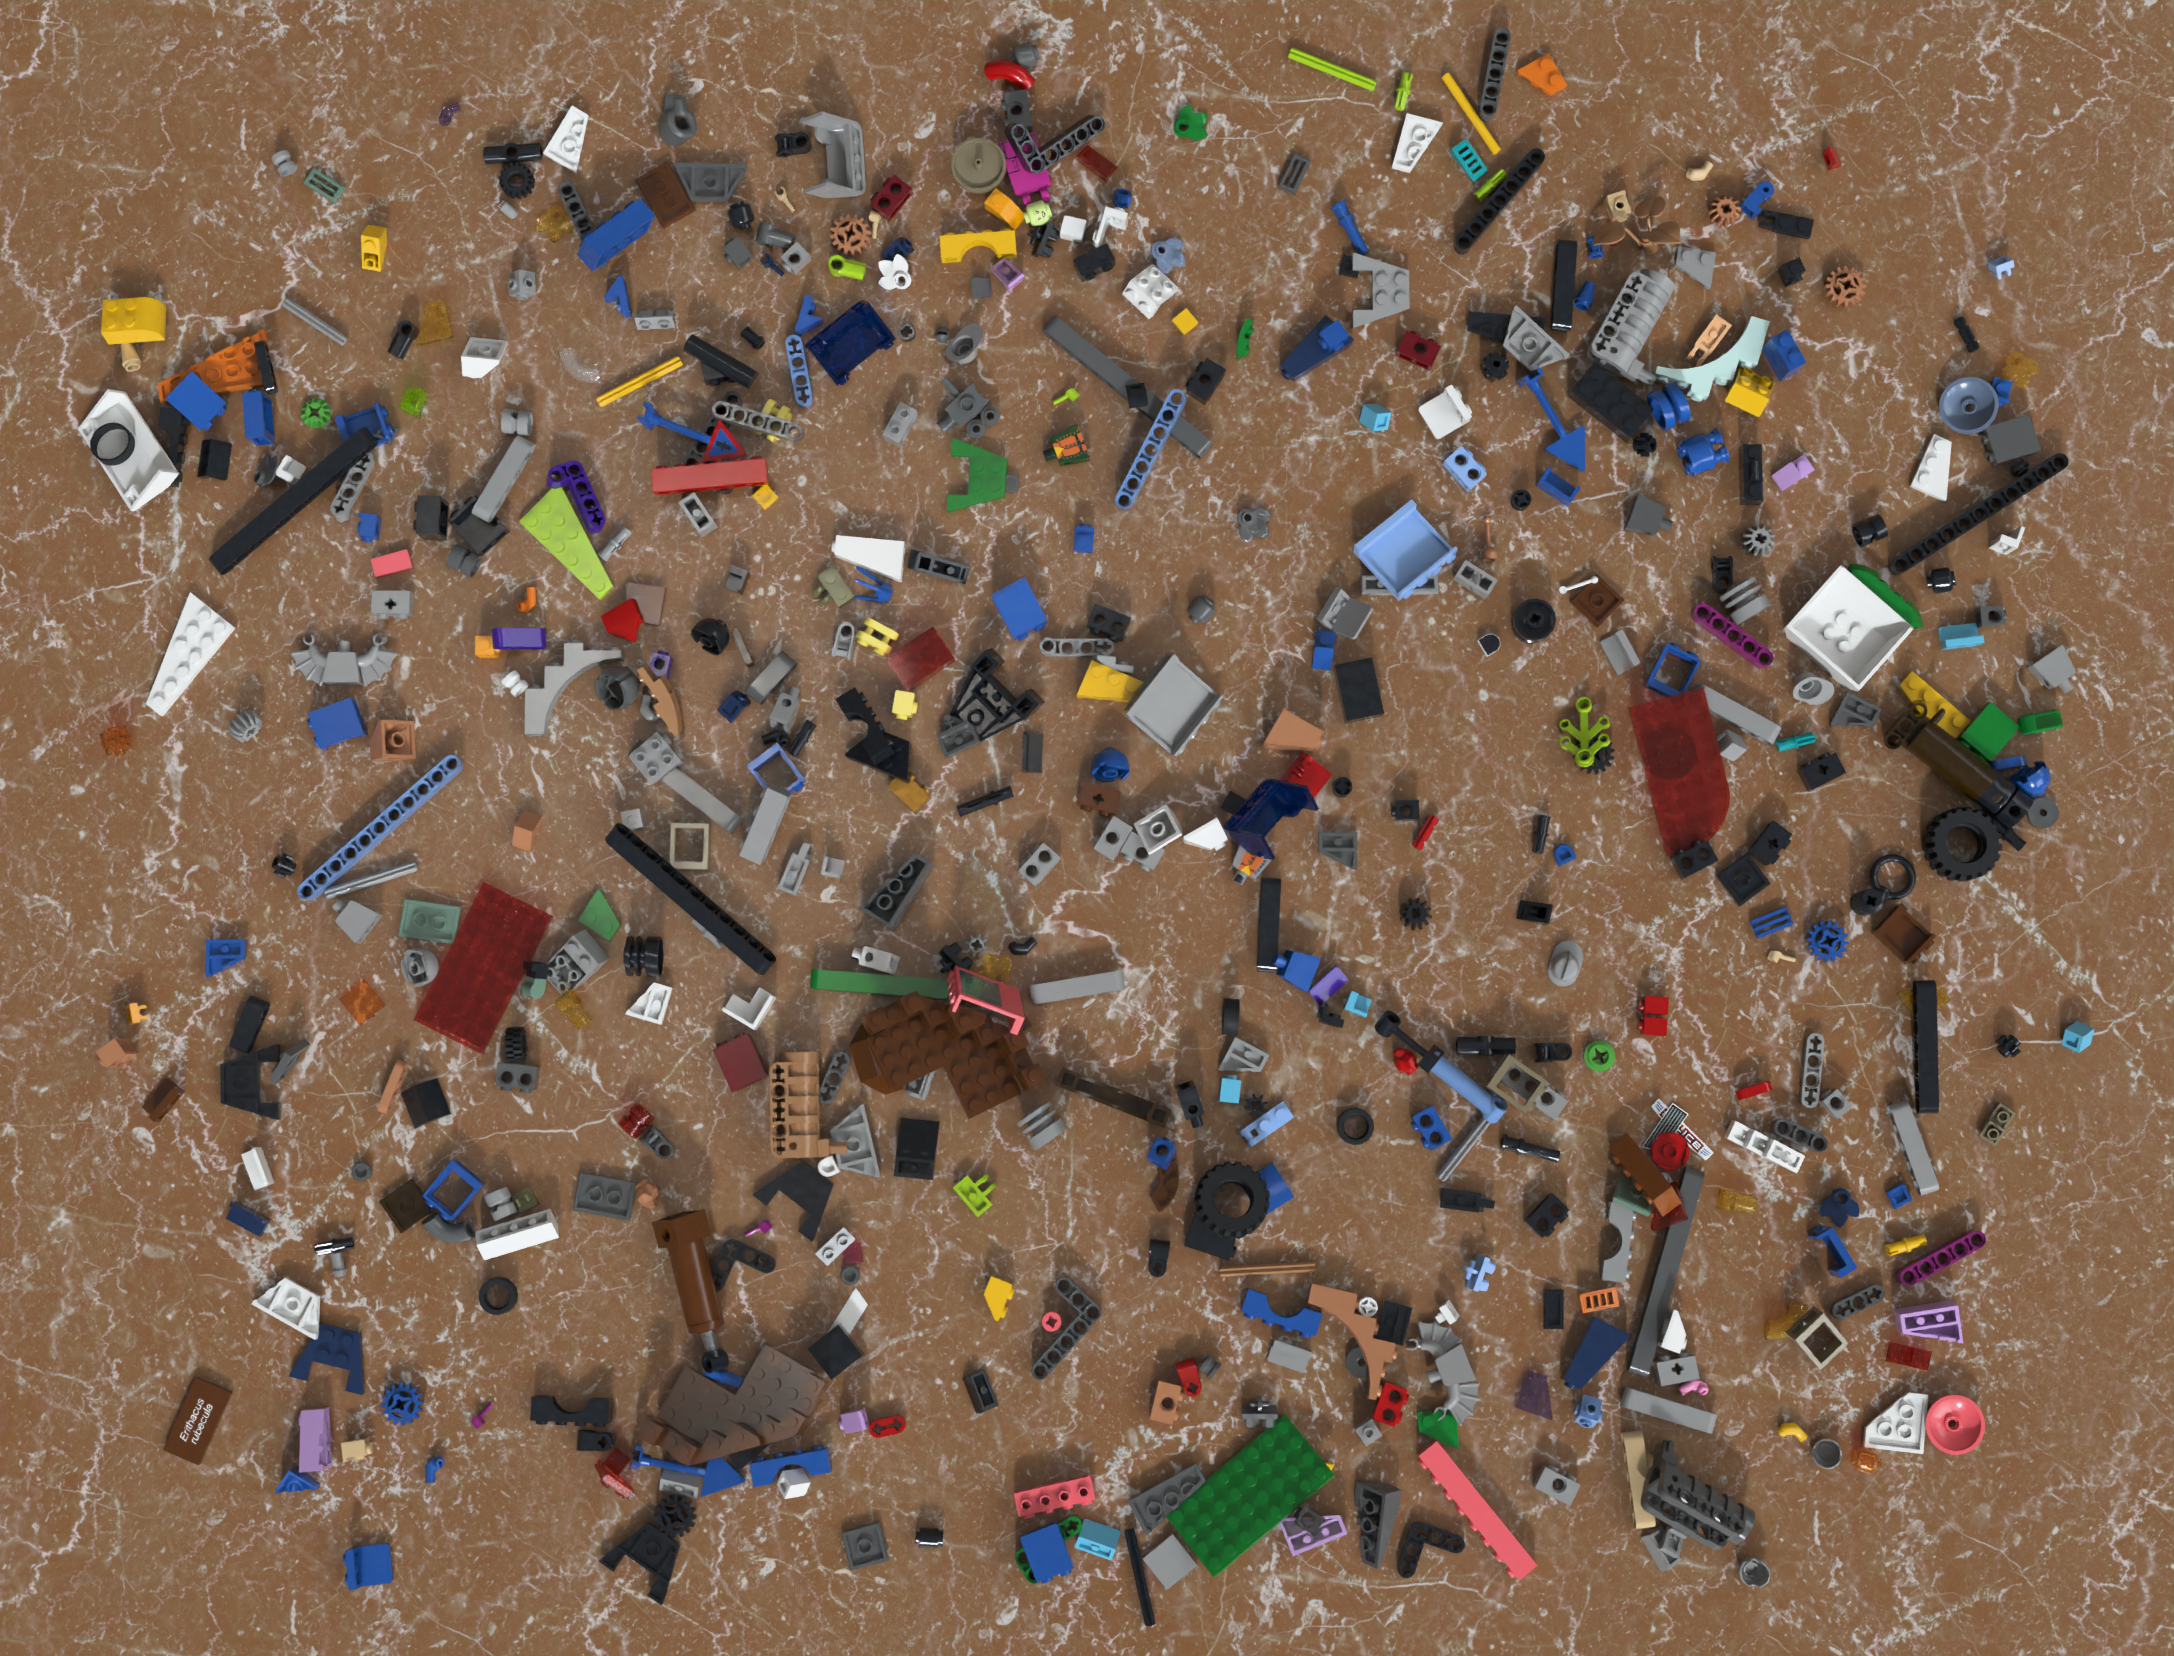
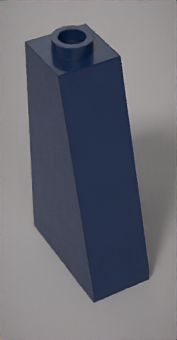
M1325 315L1280 365V373L1285 379H1291L1294 382L1351 347L1354 339L1348 336V339L1343 343L1344 346L1337 351L1332 350L1328 352L1327 349L1323 350L1318 343L1320 328L1327 323L1330 325L1334 323Z
M1591 1316L1561 1376V1379L1565 1381L1564 1385L1573 1390L1576 1387L1582 1389L1628 1340L1630 1335Z

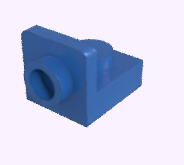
M1992 377L1991 386L1997 393L1999 406L2003 407V404H2009L2010 402L2008 397L2013 381Z
M1090 524L1075 526L1073 552H1093L1094 528Z

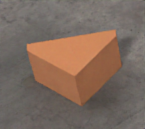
M524 810L514 826L512 846L531 852L543 815Z

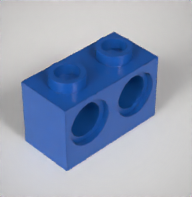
M1433 1105L1411 1116L1413 1121L1410 1123L1415 1132L1419 1131L1423 1138L1420 1140L1425 1149L1429 1148L1433 1151L1452 1140ZM1422 1115H1427L1430 1118L1427 1126H1423L1420 1123ZM1432 1132H1437L1440 1136L1439 1141L1436 1143L1430 1140Z

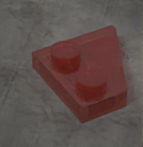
M1675 1181L1670 1183V1185L1676 1192L1681 1204L1663 1217L1654 1207L1651 1222L1652 1231L1688 1220L1679 1186Z

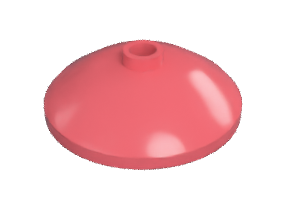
M1947 1395L1939 1398L1930 1406L1925 1418V1430L1929 1440L1936 1448L1948 1454L1960 1455L1970 1452L1981 1442L1985 1432V1420L1980 1408L1969 1398L1961 1395ZM1953 1420L1954 1425L1950 1427L1948 1422Z

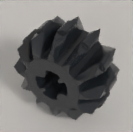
M1410 898L1408 900L1410 906L1404 902L1402 906L1406 910H1399V913L1405 914V916L1400 918V921L1406 919L1405 927L1411 923V930H1415L1417 924L1418 929L1421 930L1423 929L1422 923L1426 926L1429 924L1425 918L1431 919L1432 915L1426 914V912L1432 909L1431 907L1424 908L1427 904L1426 901L1420 905V898H1416L1414 904L1413 899ZM1412 909H1413L1414 911H1416V910L1419 911V913H1418V915L1420 916L1419 919H1418L1417 917H1416V918H1413V917H1412V915H1413V913L1411 912Z

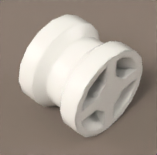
M1369 1296L1362 1297L1358 1311L1363 1316H1373L1378 1310L1377 1302Z

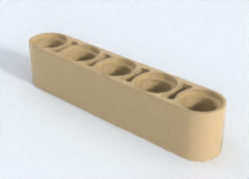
M1641 1430L1622 1432L1621 1440L1635 1529L1655 1527V1517L1647 1513L1641 1506L1643 1484L1648 1473L1643 1433Z

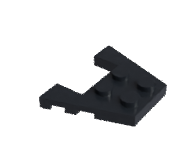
M274 1044L268 1048L220 1064L221 1104L271 1119L281 1120V1102L260 1103V1063L280 1062V1044Z
M803 1160L756 1191L753 1196L766 1206L779 1190L810 1214V1217L799 1229V1232L813 1242L834 1183Z
M648 1522L602 1557L599 1562L611 1571H615L623 1557L627 1555L658 1577V1580L647 1596L662 1605L665 1601L681 1544L669 1535L665 1536L663 1531L659 1532V1528Z

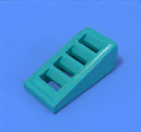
M1464 139L1451 149V156L1472 182L1488 172V169L1467 139ZM1464 148L1466 151L1460 155L1459 151ZM1469 154L1471 157L1464 161L1463 158ZM1474 160L1475 164H1473L1471 167H1468L1467 165ZM1479 166L1480 170L1473 174L1471 171Z

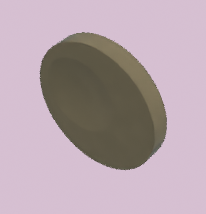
M969 139L959 145L953 154L951 161L952 174L959 186L966 191L972 193L989 192L995 189L1005 176L1006 159L1004 153L996 143L989 139Z

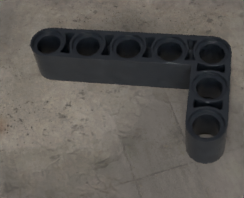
M1088 115L1040 148H1037L1027 128L1021 123H1009L1005 127V135L1024 170L1029 173L1039 174L1102 132L1105 128V121L1101 116ZM1095 119V121H1096V126H1095V128L1093 129V128H1092V121ZM1015 127L1018 128V134L1016 136H1014L1013 133ZM1080 129V131H1081V136H1080V138L1078 139V138H1077V131ZM1063 140L1066 141V147L1064 149L1062 148ZM1026 143L1027 151L1024 153L1022 148L1023 145ZM1048 150L1051 151V157L1049 159L1047 158ZM1035 160V161H1036V167H1035L1034 169H1032V166H1031V165H1032V162Z
M735 391L727 392L721 400L729 403L730 399L737 398L738 402L735 405L743 406L740 395ZM720 407L717 414H725L727 409ZM712 414L701 433L708 435L710 430L715 429L719 420L714 414ZM723 422V424L728 429L731 424ZM695 440L684 457L683 464L688 466L691 461L702 462L701 460L705 452L700 453L698 449L700 446H708V444ZM734 488L719 489L716 491H718L721 494L728 495L733 491Z

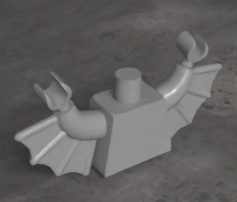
M310 633L312 642H308L306 636L303 637V642L310 647L308 650L291 652V656L296 661L295 669L302 671L307 681H315L319 686H322L323 682L327 685L367 686L372 681H380L386 671L392 670V661L398 655L396 652L379 649L380 645L387 642V636H384L382 641L379 642L378 637L380 633L373 637L374 646H371L369 651L362 655L350 652V642L339 641L338 652H329L328 655L323 654L319 651L317 645L314 644L316 636L313 633Z
M1419 1321L1418 1327L1421 1342H1418L1416 1339L1406 1340L1413 1343V1348H1406V1350L1412 1351L1421 1348V1350L1431 1352L1435 1358L1434 1364L1436 1369L1426 1372L1430 1383L1441 1380L1443 1386L1447 1387L1448 1393L1443 1406L1437 1407L1432 1412V1415L1439 1411L1442 1416L1438 1421L1442 1420L1448 1409L1457 1423L1462 1426L1464 1419L1474 1414L1473 1407L1480 1400L1478 1396L1480 1383L1472 1382L1476 1378L1462 1344L1458 1345L1462 1339L1453 1334L1451 1327H1441L1436 1321L1430 1324Z

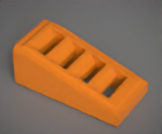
M1616 1287L1577 1293L1581 1313L1620 1306ZM1609 1292L1612 1293L1613 1303H1609ZM1600 1294H1604V1298H1605V1304H1604V1305H1602L1601 1295H1600ZM1594 1295L1597 1296L1598 1306L1594 1304ZM1586 1297H1589L1591 1307H1587Z

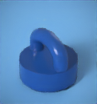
M1116 189L1113 194L1114 205L1119 208H1128L1131 203L1132 193L1126 189Z

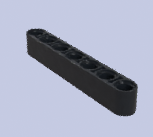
M1532 149L1458 234L1454 242L1456 253L1463 255L1469 252L1541 168L1545 159V154L1541 149ZM1531 157H1538L1540 162H1533ZM1519 171H1526L1528 176H1521ZM1507 185H1514L1516 190H1509ZM1495 199H1502L1504 204L1498 205ZM1483 213H1490L1492 218H1484ZM1471 227H1478L1480 232H1472ZM1463 240L1468 246L1462 247L1458 242Z
M1914 980L1912 992L1915 1109L1917 1114L1938 1113L1937 987L1935 980Z

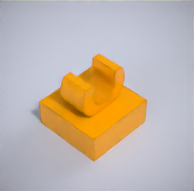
M137 1003L125 1006L128 1025L141 1022L140 1020L148 1018V1015H140V1010L147 1008L146 1005L138 1006Z

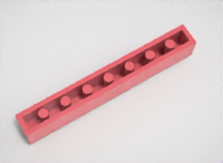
M1435 1439L1417 1453L1420 1457L1417 1460L1424 1470L1429 1468L1433 1473L1430 1475L1436 1485L1441 1483L1445 1488L1442 1492L1449 1501L1454 1499L1458 1504L1455 1508L1462 1516L1467 1515L1470 1519L1467 1523L1474 1531H1480L1483 1535L1480 1539L1487 1547L1492 1546L1495 1550L1492 1554L1500 1563L1502 1561L1505 1562L1508 1566L1505 1570L1512 1578L1516 1576L1520 1581L1538 1566Z

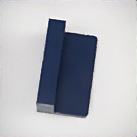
M238 1201L231 1202L229 1206L232 1208L226 1219L262 1237L271 1219Z

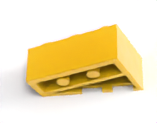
M1092 660L1077 693V698L1129 702L1144 682Z

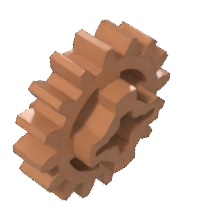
M847 214V219L841 216V222L834 221L836 228L830 229L833 233L830 235V238L835 240L832 244L833 247L838 246L837 251L839 253L844 250L845 256H847L848 252L855 256V251L861 254V248L867 249L866 242H871V239L867 236L871 235V231L867 230L869 225L868 223L864 224L863 218L858 220L857 215L850 218V215ZM857 226H859L862 229L863 234L857 231ZM853 231L854 235H851V237L848 239L847 235H850ZM838 237L844 239V245L839 241Z
M1844 266L1842 270L1838 267L1825 280L1828 283L1824 286V289L1828 290L1825 296L1831 297L1830 303L1836 301V307L1840 304L1843 305V308H1846L1848 304L1853 307L1855 302L1859 303L1862 300L1861 297L1865 295V292L1862 291L1867 287V285L1862 284L1865 277L1860 278L1861 272L1855 273L1854 267L1850 271L1847 266Z

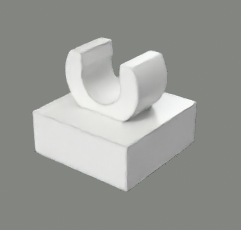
M1447 1300L1439 1307L1441 1312L1435 1318L1439 1324L1445 1320L1452 1324L1460 1315L1450 1300Z

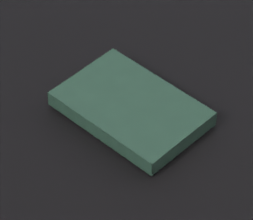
M404 898L398 936L456 945L462 907Z

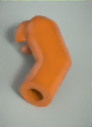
M527 587L526 599L517 603L516 608L521 613L529 612L536 605L535 587Z

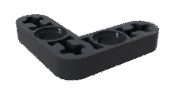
M729 1239L724 1243L711 1272L714 1280L718 1275L714 1274L715 1270L719 1274L725 1275L724 1278L720 1276L718 1283H720V1287L716 1286V1291L718 1292L723 1289L736 1260L763 1273L772 1272L776 1268V1260L772 1256L737 1239ZM734 1242L737 1251H732L730 1257H734L733 1260L722 1256L723 1253L727 1255L729 1252L727 1245H731ZM748 1250L753 1251L755 1254V1259L751 1262L747 1261L744 1257L745 1252ZM759 1254L762 1255L760 1259L763 1261L770 1259L772 1267L764 1269V1264L760 1262L756 1266L755 1263L759 1258ZM721 1260L728 1261V1270H720L719 1262Z
M1420 1521L1413 1522L1407 1533L1397 1564V1571L1403 1578H1410L1414 1575L1424 1543L1452 1553H1460L1465 1548V1542L1458 1534ZM1418 1526H1421V1529L1425 1532H1428V1528L1431 1529L1428 1533V1540L1425 1539L1426 1535L1422 1533L1416 1536L1413 1529L1418 1528ZM1435 1532H1440L1443 1536L1442 1540L1438 1543L1432 1541V1534ZM1446 1535H1449L1448 1539L1451 1541L1458 1539V1542L1461 1544L1460 1547L1456 1546L1453 1549V1545L1446 1542ZM1411 1544L1416 1545L1418 1548L1415 1555L1407 1553V1547ZM1404 1556L1409 1559H1415L1414 1562H1409L1411 1571H1407L1406 1574L1401 1569V1566H1405L1407 1563V1559H1403Z

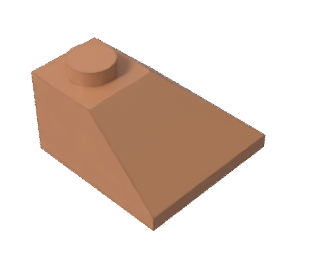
M378 720L370 739V761L416 759L414 721Z

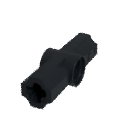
M507 143L505 146L484 147L483 149L486 165L513 163L515 165V162L539 161L543 157L540 143ZM517 151L515 156L509 157L510 152Z
M1494 1036L1456 1037V1054L1495 1056V1054L1512 1055L1516 1052L1515 1038H1494Z

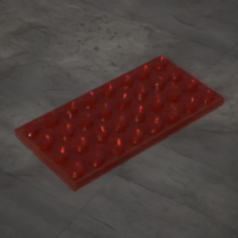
M484 882L414 1021L484 1054L526 969H523V962L532 960L553 916Z

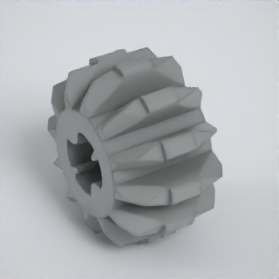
M1757 524L1753 525V529L1747 528L1748 534L1743 535L1746 541L1742 543L1743 546H1749L1746 552L1753 550V556H1756L1758 552L1761 556L1765 555V551L1771 552L1770 546L1775 545V542L1772 541L1775 538V534H1769L1772 529L1768 528L1765 530V524H1762L1760 528ZM1758 537V539H1762V542L1760 543V541H1756L1755 539Z
M244 710L241 714H237L228 725L230 734L240 742L249 741L250 738H254L263 727L261 718L251 710Z

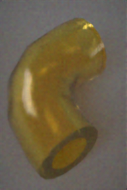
M1788 1302L1787 1313L1782 1319L1766 1321L1764 1329L1765 1339L1780 1340L1789 1337L1785 1332L1808 1311V1304Z

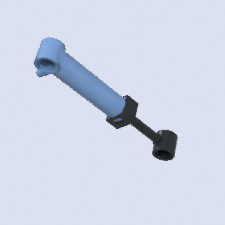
M1390 1010L1383 1013L1374 1026L1379 1035L1390 1037L1392 1033L1423 1057L1418 1063L1419 1067L1427 1073L1432 1071L1477 1107L1485 1120L1490 1123L1498 1122L1508 1110V1105L1502 1098L1493 1092L1488 1093L1443 1057L1445 1052L1435 1044L1427 1051L1399 1029L1398 1026L1401 1023V1019L1396 1013Z

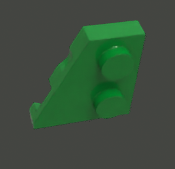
M598 889L578 921L611 941L621 924L606 901L602 891Z
M1434 1410L1417 1411L1419 1432L1451 1447L1459 1448L1457 1421L1450 1410H1446L1445 1417L1439 1421L1438 1419L1442 1416L1439 1411H1436L1433 1415L1432 1412Z

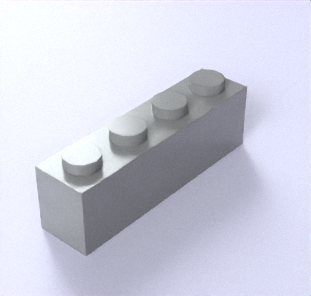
M774 784L763 789L760 798H762L761 804L757 805L753 815H755V818L747 827L746 832H748V835L740 844L739 849H741L739 856L758 865L765 861L793 793Z

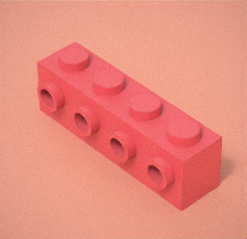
M1091 1474L1014 1491L1018 1516H1023L1024 1519L1035 1517V1513L1038 1512L1050 1514L1054 1512V1509L1062 1507V1510L1071 1509L1073 1504L1089 1505L1093 1503L1092 1500L1096 1499Z

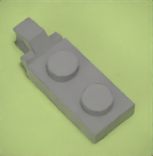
M803 842L800 851L795 850L792 853L778 889L794 896L797 895L811 862L812 856L808 854L812 845Z

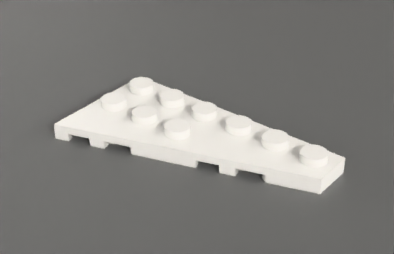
M191 592L146 702L160 716L165 715L235 630L233 625Z

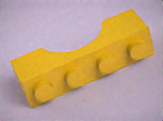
M1009 228L1000 229L997 232H992V230H982L981 233L965 231L962 234L956 235L955 233L948 232L940 236L942 263L961 262L965 252L975 246L990 248L997 255L998 259L1004 257L1017 258L1015 230Z

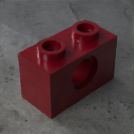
M1406 331L1396 356L1430 371L1441 346L1433 339L1426 340L1422 338L1417 332ZM1421 346L1424 352L1417 353L1414 347Z

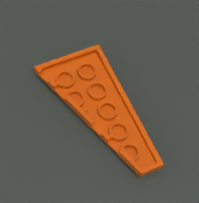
M263 328L253 336H248L242 339L243 341L233 346L230 345L209 356L205 361L190 366L188 370L180 374L177 373L158 383L160 402L162 404L169 403L165 398L191 371L216 394L263 387L254 343L265 340L268 346L266 330Z

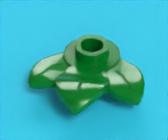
M1190 105L1183 107L1179 111V119L1174 124L1175 134L1182 138L1189 137L1195 141L1206 138L1208 133L1203 127L1207 122L1208 115L1205 113H1193ZM1185 126L1186 130L1181 131L1179 128Z

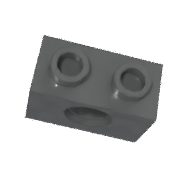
M1026 89L1004 93V99L1001 100L1002 110L1007 112V117L1004 118L1005 127L1009 123H1021L1027 128L1028 132H1032ZM1017 109L1020 110L1021 113L1019 115H1013L1012 111ZM1017 127L1014 128V134H1018Z

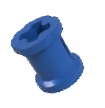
M1594 236L1586 238V242L1589 245L1588 258L1597 259L1604 257L1602 245H1593Z

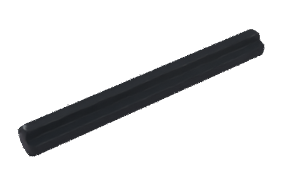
M1126 1529L1124 1533L1145 1626L1155 1625V1619L1135 1529Z

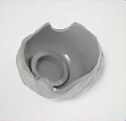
M1822 1438L1814 1444L1812 1458L1817 1466L1823 1469H1833L1841 1462L1842 1449L1835 1440Z
M1747 1557L1739 1564V1577L1748 1587L1762 1588L1769 1582L1770 1570L1762 1559Z

